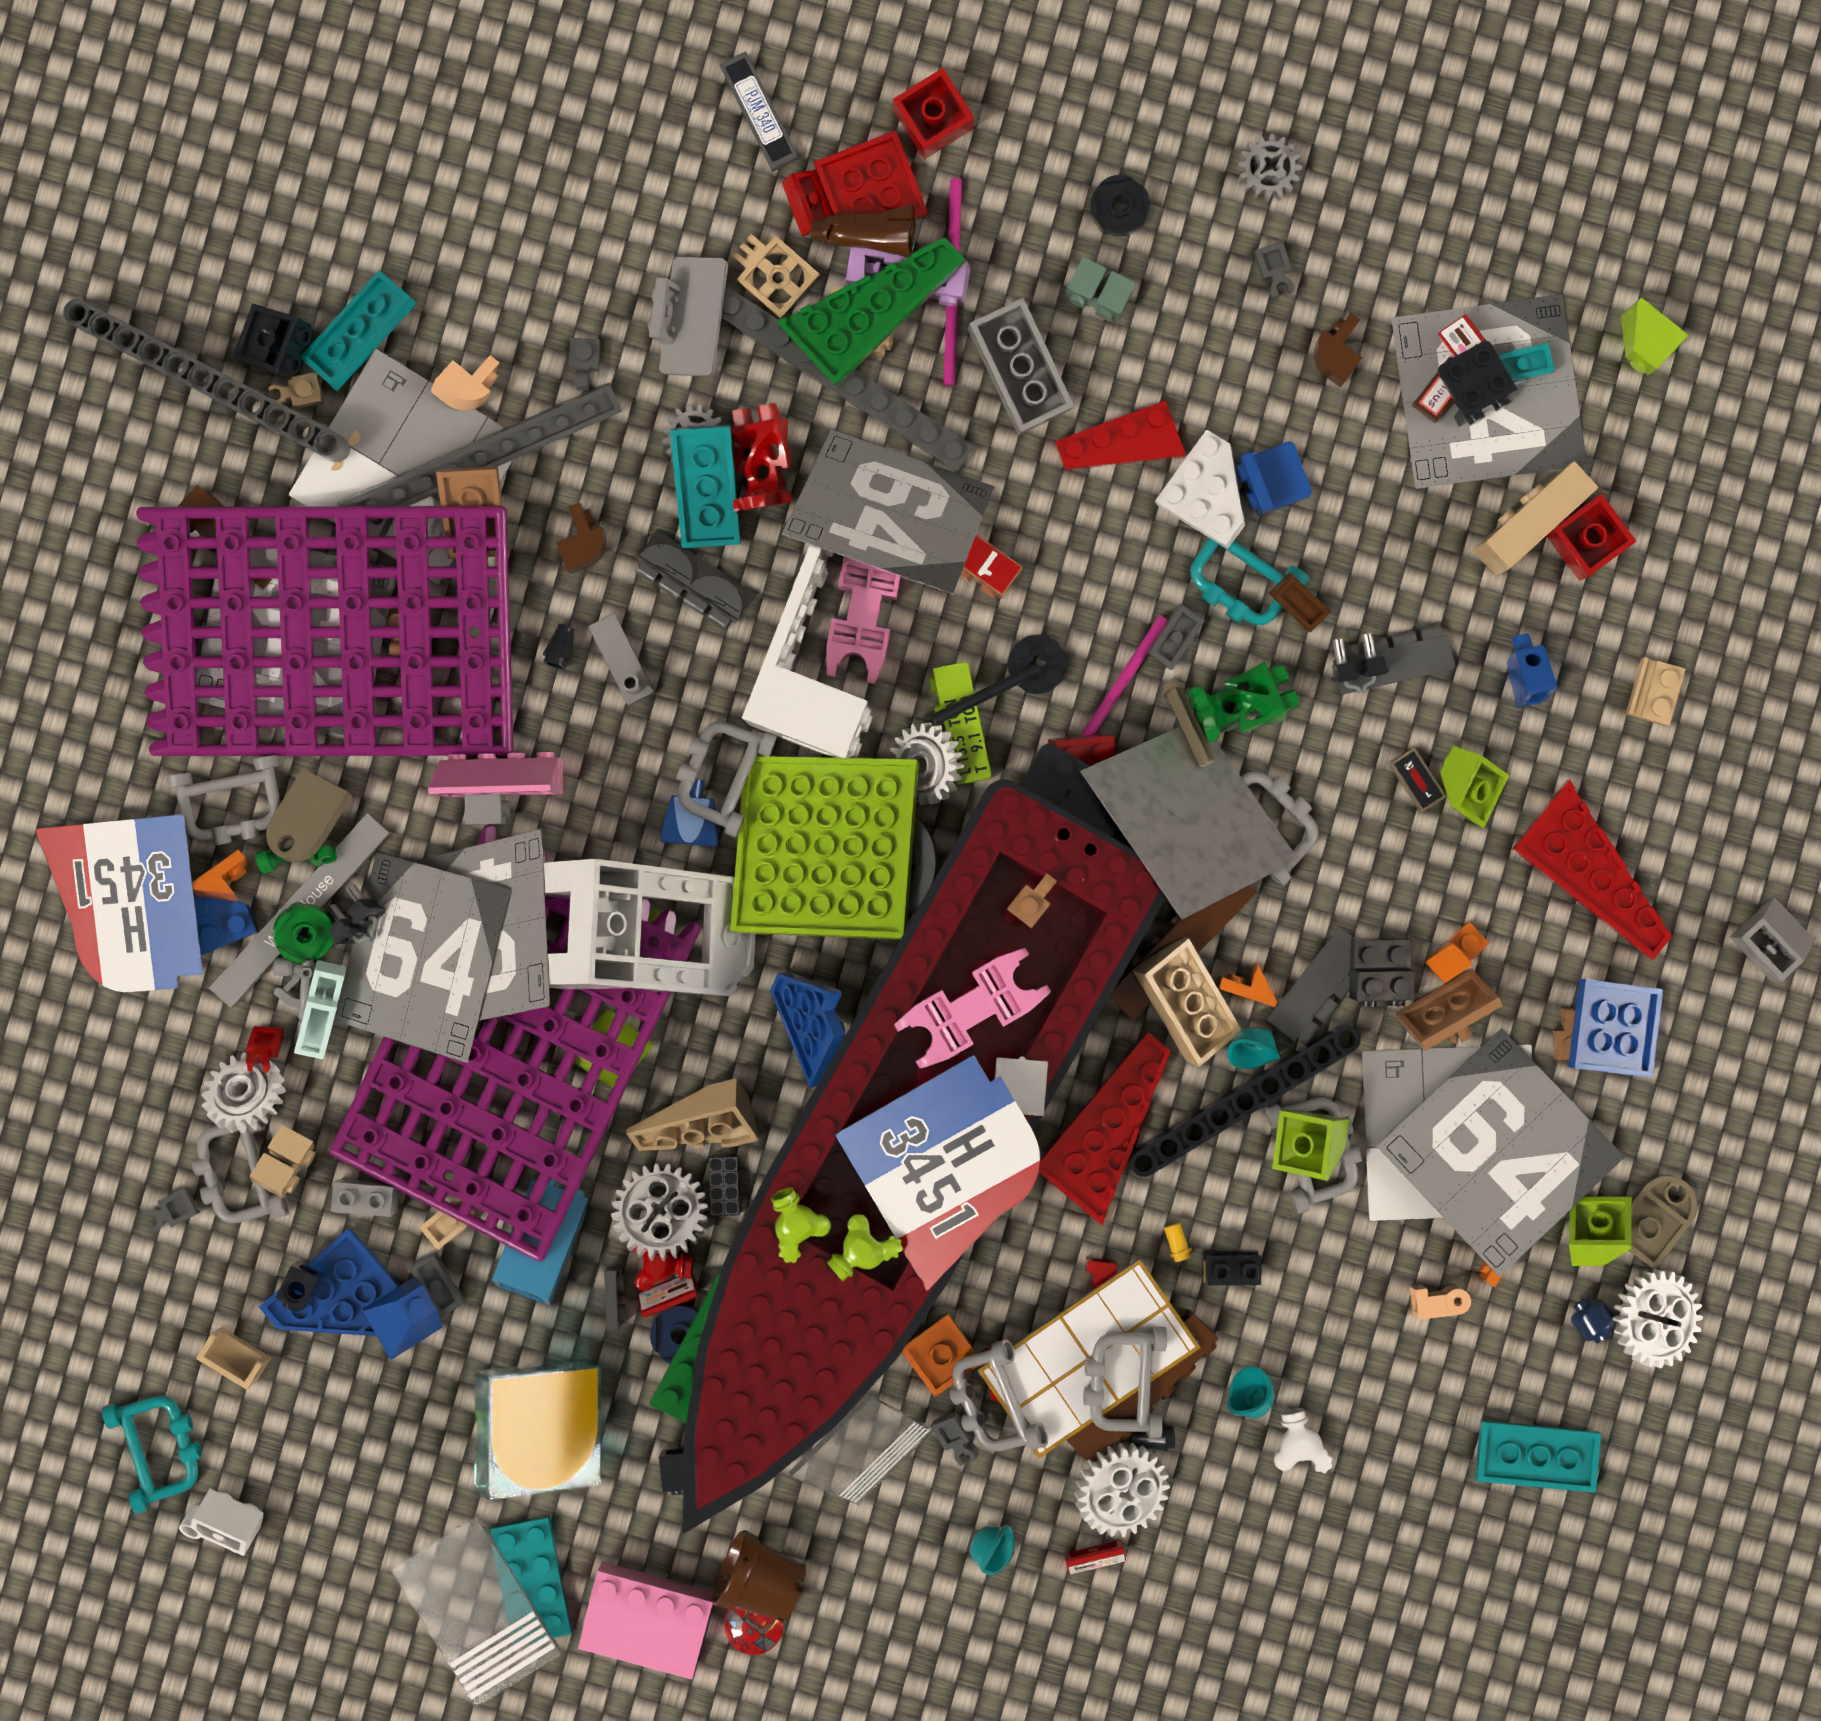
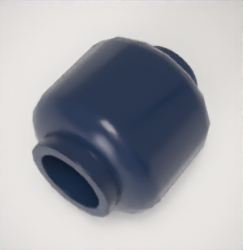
M1585 1297L1573 1306L1575 1312L1571 1316V1323L1584 1340H1594L1597 1344L1614 1333L1616 1321H1613V1317L1615 1316L1602 1299L1590 1301L1588 1297Z

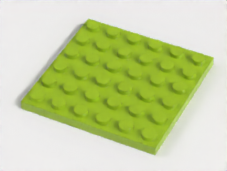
M756 756L741 795L740 814L744 815V819L738 832L730 932L901 939L907 929L919 761L916 759L847 758L845 760L842 758Z

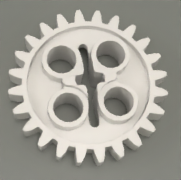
M655 1164L653 1172H649L644 1166L642 1176L632 1172L634 1179L632 1183L626 1180L622 1181L626 1188L625 1191L616 1190V1194L621 1201L612 1202L613 1208L619 1211L612 1213L611 1217L613 1220L620 1222L616 1223L613 1227L615 1232L623 1231L619 1236V1240L621 1242L629 1240L627 1244L629 1251L633 1250L636 1246L638 1247V1257H641L647 1251L651 1261H653L656 1253H660L662 1261H665L667 1252H671L673 1257L677 1258V1249L681 1248L687 1253L688 1247L686 1243L688 1241L693 1244L698 1243L694 1234H704V1229L699 1223L708 1222L707 1216L701 1214L709 1210L708 1204L700 1203L706 1199L705 1192L696 1193L701 1188L700 1183L696 1182L690 1185L693 1179L692 1174L689 1173L682 1178L683 1171L681 1167L675 1173H672L670 1164L666 1165L664 1171H660L658 1164ZM656 1186H663L666 1188V1192L661 1197H654L651 1195L652 1189ZM674 1192H678V1195L668 1202ZM679 1204H685L689 1207V1210L685 1215L677 1216L673 1213L674 1208ZM638 1208H643L647 1211L646 1216L641 1220L631 1218L633 1211ZM656 1208L659 1210L664 1208L666 1214L664 1216L661 1214L656 1216L654 1210ZM650 1224L649 1229L646 1232H642V1229ZM659 1227H666L669 1229V1233L665 1238L658 1239L654 1237L655 1230Z
M1654 1269L1653 1273L1643 1271V1278L1633 1277L1635 1285L1625 1284L1628 1291L1627 1295H1618L1623 1303L1622 1305L1614 1306L1616 1310L1620 1311L1619 1316L1613 1317V1321L1620 1323V1326L1614 1330V1333L1622 1335L1618 1340V1344L1626 1346L1623 1352L1631 1355L1632 1360L1649 1367L1662 1368L1663 1364L1673 1366V1359L1683 1360L1681 1351L1691 1352L1688 1346L1689 1342L1697 1343L1693 1333L1701 1332L1702 1330L1696 1326V1321L1703 1319V1316L1696 1314V1311L1702 1307V1304L1693 1302L1698 1297V1293L1690 1291L1692 1284L1684 1282L1683 1276L1675 1275L1674 1272ZM1644 1311L1678 1321V1325L1673 1326L1640 1317L1638 1312Z
M1119 1443L1118 1449L1115 1452L1108 1446L1107 1455L1105 1456L1098 1451V1461L1088 1460L1087 1462L1091 1468L1089 1470L1081 1469L1080 1472L1084 1479L1076 1480L1075 1482L1080 1489L1074 1492L1078 1499L1075 1504L1080 1511V1515L1091 1529L1096 1528L1101 1535L1107 1530L1109 1535L1113 1537L1118 1530L1122 1537H1125L1126 1531L1129 1528L1136 1534L1137 1525L1141 1524L1144 1528H1147L1146 1519L1156 1520L1157 1518L1153 1512L1155 1510L1163 1511L1164 1508L1160 1501L1168 1500L1164 1490L1169 1489L1170 1485L1166 1481L1169 1475L1164 1470L1165 1466L1152 1451L1148 1452L1144 1446L1137 1449L1134 1443H1131L1127 1450L1122 1443Z

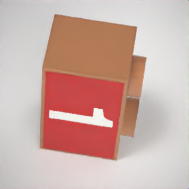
M976 534L960 577L968 582L971 579L982 585L979 590L988 597L994 599L997 596L1002 599L1023 567Z

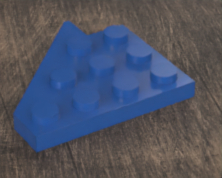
M350 1227L307 1264L325 1273L309 1307L303 1311H292L282 1305L283 1301L276 1299L279 1290L259 1306L260 1310L278 1330L377 1336L362 1309L396 1289L400 1284ZM295 1281L293 1284L295 1293L304 1295V1285Z

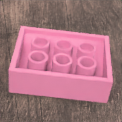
M538 752L537 758H525V753H507V759H496V754H478V759L466 760L465 754L448 755V760H439L428 787V793L443 797H465V795L502 794L505 796L563 794V759L555 757L554 752Z
M602 1561L596 1574L578 1649L693 1679L713 1604L714 1591Z

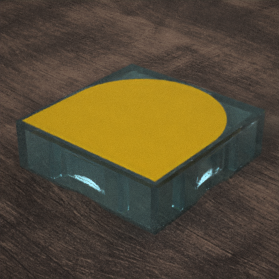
M587 1359L546 1363L534 1368L509 1367L475 1371V1417L477 1421L475 1493L488 1500L600 1484V1364Z

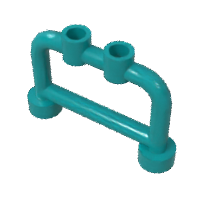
M1209 538L1191 566L1193 583L1204 592L1201 598L1216 607L1218 602L1227 607L1228 610L1225 614L1239 624L1242 619L1254 625H1265L1272 622L1283 608L1275 599L1264 613L1258 614L1241 601L1227 594L1216 584L1205 579L1202 569L1217 546L1220 545ZM1233 541L1228 549L1223 547L1276 584L1288 572L1293 574L1304 586L1310 579L1305 572L1293 565H1290L1286 573L1282 574L1235 541Z
M164 1395L152 1396L122 1407L116 1402L102 1407L103 1420L108 1429L122 1425L141 1487L129 1492V1502L135 1514L149 1510L150 1503L183 1493L192 1488L199 1474L196 1460L202 1458V1449L198 1441L190 1442L187 1432L193 1430V1421L189 1413L182 1415L177 1403L172 1398ZM162 1407L169 1414L170 1429L173 1435L176 1436L179 1446L178 1453L181 1462L185 1465L186 1476L181 1481L155 1489L132 1415Z

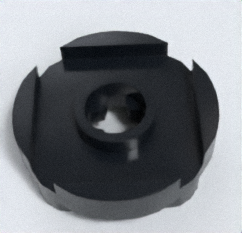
M1113 175L1104 179L1095 189L1090 202V213L1094 223L1102 233L1112 236H1127L1136 232L1143 226L1150 208L1149 195L1144 186L1127 175ZM1116 199H1121L1122 203L1128 204V207L1124 208L1123 213H1118L1115 209L1113 210L1112 205H1115Z
M1027 636L1015 644L1009 655V676L1028 667L1029 662H1033L1034 657L1038 656L1041 661L1046 663V666L1041 667V674L1017 686L1029 694L1048 693L1061 683L1066 673L1067 659L1065 652L1056 640L1047 636Z

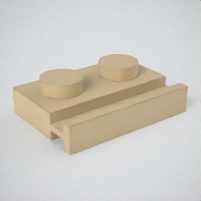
M1646 657L1641 658L1625 715L1634 716L1663 726H1670L1686 669L1650 660Z

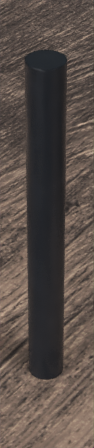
M1036 663L932 714L931 718L934 724L938 725L1041 674V671Z

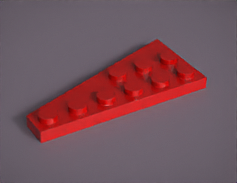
M1566 780L1512 850L1650 960H1654L1672 938V935L1653 906H1650L1642 894V889L1636 880L1634 881L1627 871V866L1603 829L1599 828L1590 814L1588 806L1575 791L1571 780Z

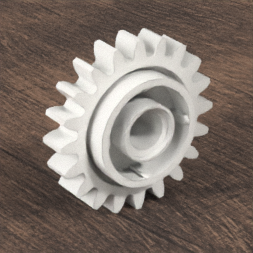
M931 722L912 724L911 728L903 729V736L895 737L899 747L890 748V751L896 755L894 759H916L919 761L916 802H919L920 805L938 804L941 803V800L949 799V792L957 791L953 781L962 780V777L956 773V770L964 768L963 764L957 763V758H960L963 753L954 752L958 741L949 742L951 732H942L941 725L933 726Z
M244 1052L241 1055L240 1061L232 1055L230 1056V1065L227 1066L225 1063L220 1062L221 1071L210 1072L215 1079L214 1081L204 1082L210 1090L201 1093V1096L206 1100L202 1107L208 1112L207 1116L220 1129L225 1127L230 1133H233L237 1127L241 1133H245L249 1124L254 1130H257L258 1120L267 1124L266 1114H277L273 1105L283 1104L278 1094L286 1092L285 1088L281 1085L285 1080L279 1073V1068L274 1063L272 1064L271 1061V1067L267 1073L263 1072L262 1063L255 1064L252 1072H250L246 1064L248 1055Z

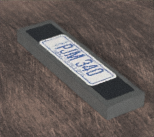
M746 51L719 64L771 171L774 172L798 160L790 139Z

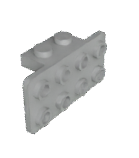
M676 257L672 264L671 279L656 278V285L652 291L653 308L652 316L648 321L649 337L662 344L659 365L661 373L665 375L711 377L714 374L728 262L723 258Z

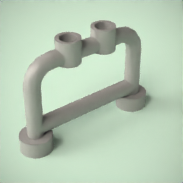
M724 721L713 722L708 725L700 738L695 736L692 738L687 753L692 754L689 765L682 763L676 779L681 781L678 790L679 803L691 814L726 827L725 834L736 838L744 819V815L734 812L738 799L757 754L770 757L778 736L766 732L765 736H761ZM717 733H725L747 742L749 745L723 807L718 812L692 801L690 790L697 778L712 738Z
M277 755L253 759L256 770L254 772L195 784L192 782L191 772L167 776L169 789L175 788L180 814H184L186 833L198 841L213 840L214 846L232 843L231 836L241 834L243 840L261 837L260 831L267 829L272 816L281 804L274 768L280 767ZM264 782L270 808L269 814L266 817L201 830L196 826L190 796Z
M1247 772L1241 776L1247 787L1252 783L1261 784L1267 793L1276 801H1279L1289 814L1301 822L1307 830L1306 837L1293 850L1298 860L1269 875L1276 883L1284 887L1291 879L1289 875L1290 870L1307 854L1318 839L1317 823L1308 814L1312 807L1303 798L1298 797L1295 801L1287 794L1291 787L1281 777L1278 776L1273 780L1263 772Z
M1324 1097L1309 1099L1282 1108L1279 1107L1278 1103L1265 1106L1267 1119L1272 1129L1278 1126L1280 1110L1311 1112L1324 1109L1329 1115L1342 1118L1337 1104L1331 1099ZM1349 1116L1343 1117L1349 1119L1346 1148L1340 1158L1346 1171L1345 1180L1339 1184L1314 1190L1311 1177L1298 1175L1301 1188L1290 1191V1199L1296 1214L1309 1211L1308 1205L1344 1195L1356 1185L1358 1179L1356 1163L1362 1162V1157L1358 1146H1351L1348 1134L1354 1133Z
M261 1120L257 1121V1130H254L248 1124L245 1133L240 1132L251 1172L260 1160L253 1133L265 1129V1123ZM215 1125L201 1133L196 1144L199 1158L192 1160V1167L196 1176L204 1175L207 1186L200 1189L203 1203L205 1205L212 1203L216 1215L222 1221L233 1224L272 1214L275 1218L289 1215L290 1208L286 1195L284 1198L275 1194L270 1195V1191L255 1184L260 1205L236 1212L229 1211L224 1203L223 1187L217 1179L215 1172L216 1162L210 1154L209 1142L213 1138L229 1134L230 1132L225 1127L220 1129Z
M1152 1327L1151 1333H1108L1100 1337L1095 1343L1092 1358L1085 1359V1376H1091V1387H1084L1083 1402L1084 1405H1090L1091 1419L1097 1427L1106 1431L1147 1432L1148 1438H1161L1162 1416L1160 1413H1149L1152 1351H1166V1327ZM1110 1345H1141L1137 1419H1107L1102 1414V1405L1104 1403L1103 1377L1105 1376L1104 1358L1105 1350Z
M1007 1339L994 1342L991 1350L965 1356L956 1362L952 1372L955 1387L950 1389L951 1400L956 1405L963 1403L967 1413L961 1417L963 1429L966 1432L974 1431L979 1443L988 1450L1004 1451L1028 1445L1031 1449L1046 1447L1048 1444V1433L1042 1423L1027 1425L1004 1365L1013 1363L1015 1359L1014 1348ZM990 1363L1017 1429V1435L1001 1439H993L988 1435L985 1429V1416L981 1411H978L974 1401V1389L970 1383L966 1382L964 1371L967 1368Z

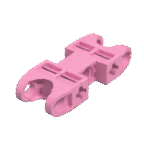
M844 556L838 588L850 591L852 594L847 620L834 618L831 620L827 641V676L835 677L837 666H841L842 661L846 657L857 655L866 663L868 671L867 683L875 685L886 658L890 637V629L876 627L882 598L897 600L900 575Z
M1026 948L996 957L972 971L971 973L979 986L952 1002L948 1001L941 989L916 1004L894 1024L897 1031L910 1025L911 1027L923 1026L931 1032L932 1043L926 1050L927 1054L915 1061L919 1068L947 1060L973 1045L974 1043L966 1030L986 1018L996 1014L1004 1027L1028 1013L1051 992L1047 984L1037 990H1022L1015 985L1013 973L1015 968L1020 965L1019 961L1029 955ZM986 969L989 971L991 977L996 983L998 990H996L995 986L990 980L988 974L985 971ZM1001 994L1003 995V997H1004V999L1006 1000L1008 1006L1010 1007L1011 1011L1013 1012L1012 1015L1010 1014V1012H1009V1010L1007 1009L1006 1005L1004 1004L1002 998L1000 997ZM933 1000H934V1002L936 1003V1005H937L938 1009L940 1010L941 1014L943 1015V1017H944V1019H945L944 1022L941 1020V1018H940V1016L938 1015L936 1009L934 1008L933 1004L931 1003ZM946 1026H949V1027H950L952 1033L954 1034L955 1038L957 1039V1041H958V1043H959V1046H958V1047H957V1045L955 1044L954 1040L952 1039V1037H951L950 1033L948 1032Z

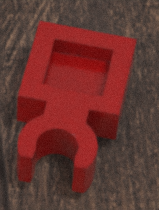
M253 1026L246 1047L248 1071L252 1072L253 1066L258 1063H262L263 1072L267 1073L270 1070L269 1057H278L284 1039L283 1028Z

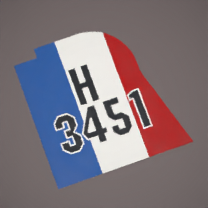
M184 814L35 829L73 927L77 954L84 968L93 979L115 991L135 992L178 988L177 976L203 974Z
M974 1055L835 1134L895 1238L901 1240L903 1251L916 1274L923 1281L926 1291L935 1284L1002 1213L1015 1207L1025 1199L1033 1188L1039 1173L1040 1152L1035 1134L1001 1076L990 1082Z

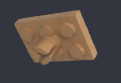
M498 466L437 470L436 476L441 506H503ZM443 518L445 536H456L455 518ZM487 518L488 536H496L495 518ZM447 548L448 559H456V548ZM488 548V557H495L496 548Z
M1471 969L1400 1010L1396 1015L1399 1022L1426 1051L1449 1038L1450 1042L1457 1044L1458 1038L1456 1033H1458L1461 1043L1465 1042L1472 1034L1469 1025L1490 1015L1503 1005L1497 994Z

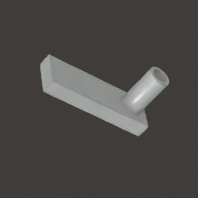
M614 613L588 626L627 706L655 694L617 615Z

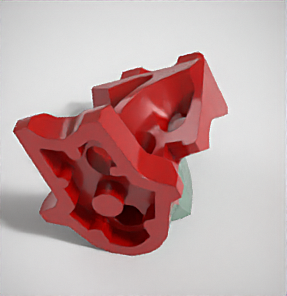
M776 403L757 406L760 422L753 423L751 408L732 411L733 427H731L736 472H743L748 482V490L745 496L733 499L734 511H745L793 502L792 494L786 489L788 479L787 468H790L791 462L787 444L788 418H780ZM746 448L751 450L748 459L745 457ZM761 465H766L769 470L768 476L764 480H761L758 476Z

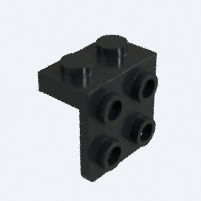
M1489 341L1477 344L1441 364L1437 369L1438 375L1459 409L1454 415V419L1459 427L1467 422L1469 426L1480 422L1486 417L1484 413L1493 408L1497 412L1512 403L1511 397L1518 390Z

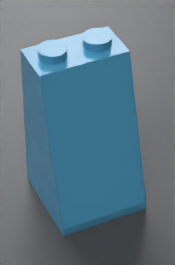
M532 1178L525 1195L528 1198L537 1181ZM550 1179L539 1203L555 1211L564 1189L556 1187L557 1182ZM577 1190L548 1254L542 1262H538L505 1245L492 1278L497 1287L552 1306L589 1204L588 1198L584 1197L585 1192ZM527 1233L522 1238L523 1241L535 1247H538L540 1243L539 1239Z

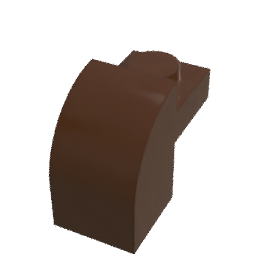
M1352 313L1349 314L1346 320H1343L1341 317L1330 331L1334 337L1323 330L1314 347V360L1318 370L1339 387L1345 383L1363 358L1343 344L1360 321Z
M581 503L569 506L579 535L556 542L566 571L570 574L589 568L597 563L604 554L607 542L606 533L602 527L592 530L591 527L596 525L590 508L585 510Z

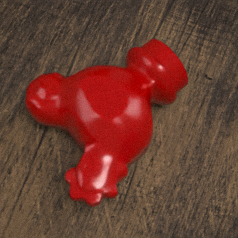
M636 1246V1247H635L633 1250H631V1251H632V1252L637 1251L638 1247ZM646 1251L643 1254V1268L635 1278V1285L641 1291H649L654 1288L656 1283L666 1281L672 1274H677L681 1280L684 1278L691 1279L694 1255L683 1252L679 1257L674 1258L671 1252H667L665 1261H662L660 1253H656L653 1261H651Z

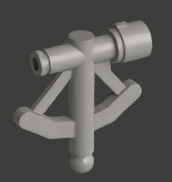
M285 957L275 958L273 975L292 976V980L283 989L277 987L274 990V995L287 1005L299 1008L298 1018L300 1020L298 1027L300 1029L316 963H314V960H304L306 961L305 963H297ZM301 979L299 999L290 995L288 991Z

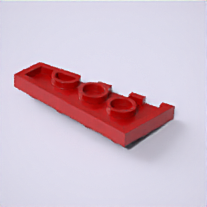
M1166 400L1055 441V446L1065 471L1102 467L1103 465L1130 464L1131 462H1149L1186 457Z

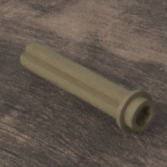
M1178 679L1165 683L1162 694L1165 698H1168L1200 767L1211 765L1215 761V756L1184 692V683H1180Z

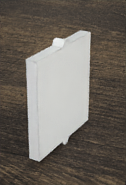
M1023 1056L1019 1059L997 1057L995 1079L1001 1076L1023 1115L1044 1116L1048 1061L1026 1060Z

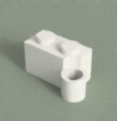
M209 1489L200 1506H191L181 1522L179 1530L189 1538L199 1539L202 1537L244 1556L261 1527L264 1513L252 1504H243L234 1500L226 1492H217Z

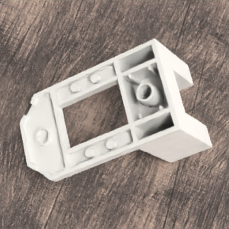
M810 544L742 719L751 727L769 732L779 738L825 756L845 760L847 758H857L862 744L859 743L860 734L862 731L868 732L873 716L870 715L871 710L867 707L868 701L790 671L796 657L792 650L796 642L801 643L807 629V627L803 626L806 615L812 616L817 604V599L813 598L817 587L823 588L828 575L827 568H825L828 557H832L834 552Z
M602 859L543 863L545 896L570 899L568 953L547 954L549 988H635L731 996L738 988L736 984L741 978L747 977L754 969L756 934L730 932L735 877ZM643 897L704 904L702 963L640 957Z

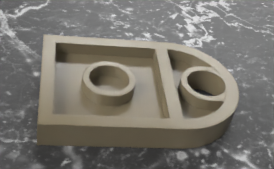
M302 768L268 824L266 832L268 846L273 853L288 862H301L311 858L319 851L353 795ZM293 838V847L289 851L284 852V843Z
M1657 1175L1646 1180L1632 1197V1249L1629 1252L1653 1270L1658 1268L1696 1216L1697 1198L1689 1184L1671 1175ZM1674 1185H1679L1682 1189V1196L1677 1201H1671L1668 1197V1191Z

